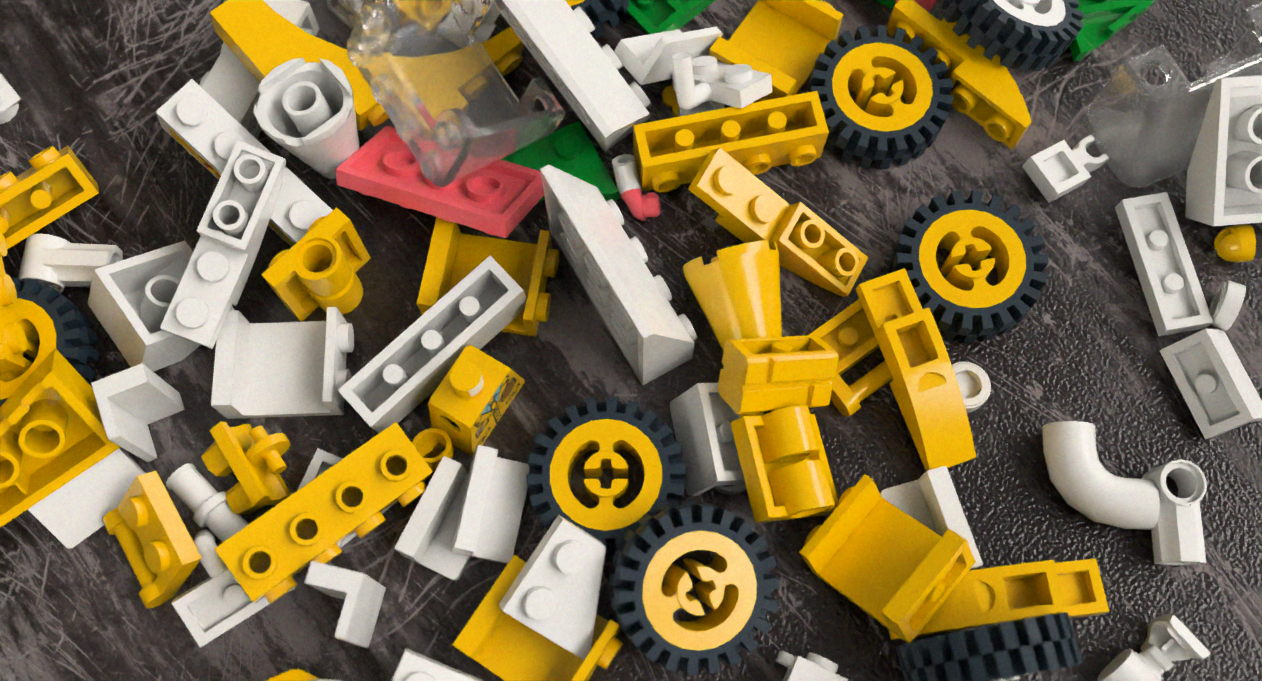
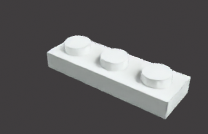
M1164 192L1122 199L1115 209L1158 336L1205 329L1213 323L1168 193Z

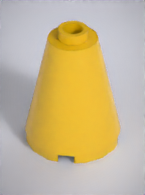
M768 240L756 241L717 250V256L710 260L711 263L706 265L703 263L702 256L684 264V276L723 351L725 341L782 337L779 250L775 241L771 244L768 243Z

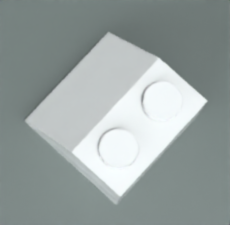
M185 240L94 269L88 305L131 367L142 363L154 372L184 360L200 346L198 343L160 329L161 323L193 254Z

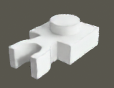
M1092 135L1082 139L1072 150L1063 140L1031 156L1022 165L1048 203L1082 186L1092 177L1089 172L1098 169L1109 159L1106 153L1097 158L1087 153L1086 148L1095 141Z

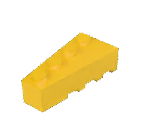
M56 348L0 407V528L120 448L119 445L110 441L107 437L93 388Z

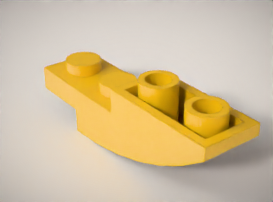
M900 0L894 5L887 25V33L893 38L897 28L907 30L902 40L907 44L911 43L915 35L924 39L919 50L922 54L932 46L938 52L934 65L944 61L948 67L945 78H952L953 88L949 94L953 96L952 107L960 113L967 114L981 125L991 138L1003 142L1013 150L1032 121L1015 80L1008 69L1000 65L998 55L989 60L982 56L985 51L984 47L978 44L973 50L968 46L966 42L970 36L964 34L958 37L952 30L957 22H946L944 18L939 21L913 0Z
M720 147L710 151L688 190L719 213L715 221L744 243L768 240V243L771 244L775 241L779 250L780 266L837 295L845 297L850 294L868 260L864 253L802 202L792 205L787 203Z
M905 268L860 283L856 288L857 295L893 377V380L889 383L925 470L928 471L942 466L950 468L976 458L965 405L950 358L929 307L922 309Z
M1087 559L1054 563V560L970 570L916 637L948 634L1051 613L1068 612L1069 617L1074 618L1101 615L1109 612L1097 560ZM889 630L891 640L902 639Z

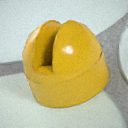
M1232 225L1222 229L1214 240L1217 254L1229 262H1251L1256 252V237L1252 225Z
M429 428L423 430L412 441L414 447L433 472L436 471L443 456L453 459L454 448L451 438L441 429Z

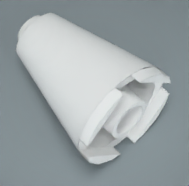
M304 58L291 59L275 67L261 81L257 89L260 96L257 107L254 104V114L260 127L268 137L324 177L336 179L335 169L360 148L351 84L342 69L329 60L319 58L321 63H306Z

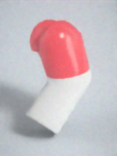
M623 154L615 157L612 160V166L618 191L632 216L642 221H646L647 217H658L661 214L659 195L654 192L643 195L634 156Z

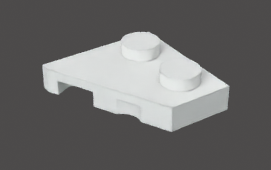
M558 515L499 603L501 610L585 660L591 651L606 549L605 545Z

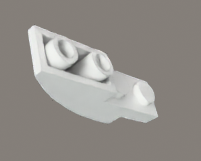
M236 141L197 228V232L201 236L161 323L160 329L213 349L231 305L237 306L257 257L287 162L285 158L242 141Z

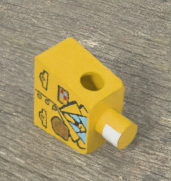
M469 344L464 348L430 397L428 408L431 427L445 431L450 436L453 446L472 457L477 446L484 444L525 383V380L511 368ZM452 422L456 423V424L459 426V428L456 427V426H454V425L451 424V423H452Z

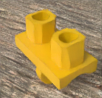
M222 421L209 430L215 441L202 454L201 458L208 470L215 476H228L232 471L236 475L239 482L225 492L226 501L233 513L251 514L265 505H278L292 495L279 474L287 468L281 457L290 447V441L285 434L275 433L268 436L263 426H257L253 429L250 424L229 427L226 422Z

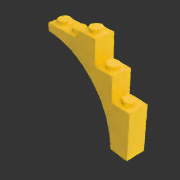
M227 0L210 12L217 35L259 83L275 67L296 58H304L306 63H321L319 60L321 58L329 60L342 69L353 90L356 122L359 131L369 124L373 126L382 124L393 114L394 106L396 105L422 136L437 141L441 138L449 141L466 126L464 121L469 104L464 98L468 101L474 100L486 90L489 85L487 82L499 72L503 76L507 75L523 59L521 54L524 44L511 27L483 43L454 53L420 58L381 57L341 48L308 34L276 13L263 0Z

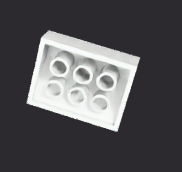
M493 0L495 7L604 152L633 131V125L642 124L648 120L650 113L646 107L651 102L635 81L630 85L627 84L618 72L623 67L620 59L608 44L600 48L590 34L595 30V27L579 6L572 10L565 0Z
M1262 75L1216 78L1187 170L1186 218L1211 226L1262 223Z
M551 165L541 168L540 173L550 233L642 386L692 359L694 340L697 339L696 332L686 315L681 314L677 316L669 303L672 300V295L664 279L660 275L653 277L645 263L648 262V257L640 241L635 236L629 239L622 228L624 218L617 204L612 199L606 202L599 189L592 184Z

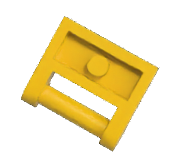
M860 299L809 334L819 336L837 351L839 359L835 378L831 379L833 383L831 400L844 416L849 417L861 408V401L893 379L885 360L850 386L840 377V375L880 347Z
M157 471L136 476L118 507L108 512L102 518L108 533L116 535L142 587L139 596L147 609L157 607L171 599L202 559Z

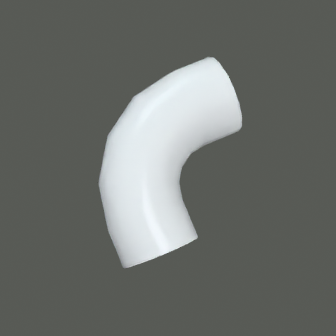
M1062 421L1042 426L1043 453L1049 477L1068 505L1090 520L1124 529L1152 530L1156 526L1160 511V500L1156 484L1152 479L1122 478L1107 471L1098 458L1094 424L1080 421Z

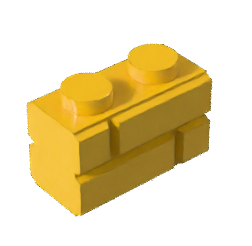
M817 335L725 341L722 357L724 367L720 370L717 390L719 396L735 413L742 417L762 416L764 411H773L797 405H806L808 407L826 406L830 403L833 389L831 379L835 378L839 356L836 350Z

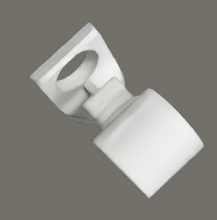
M1163 614L1149 624L1147 638L1140 648L1142 650L1140 653L1134 652L1132 649H1125L1102 670L1097 679L1098 681H1162L1161 675L1174 666L1171 661L1188 660L1191 658L1203 660L1211 653L1174 614Z

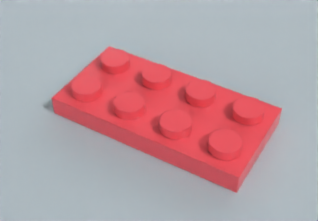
M387 125L335 169L338 186L503 238L508 237L544 196L541 173L538 170Z

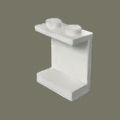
M327 307L326 321L249 323L239 310H229L216 340L211 406L227 419L344 415L345 398L339 393L338 389L352 378L350 370H346L347 352H353L354 330L352 324L347 323L337 307Z

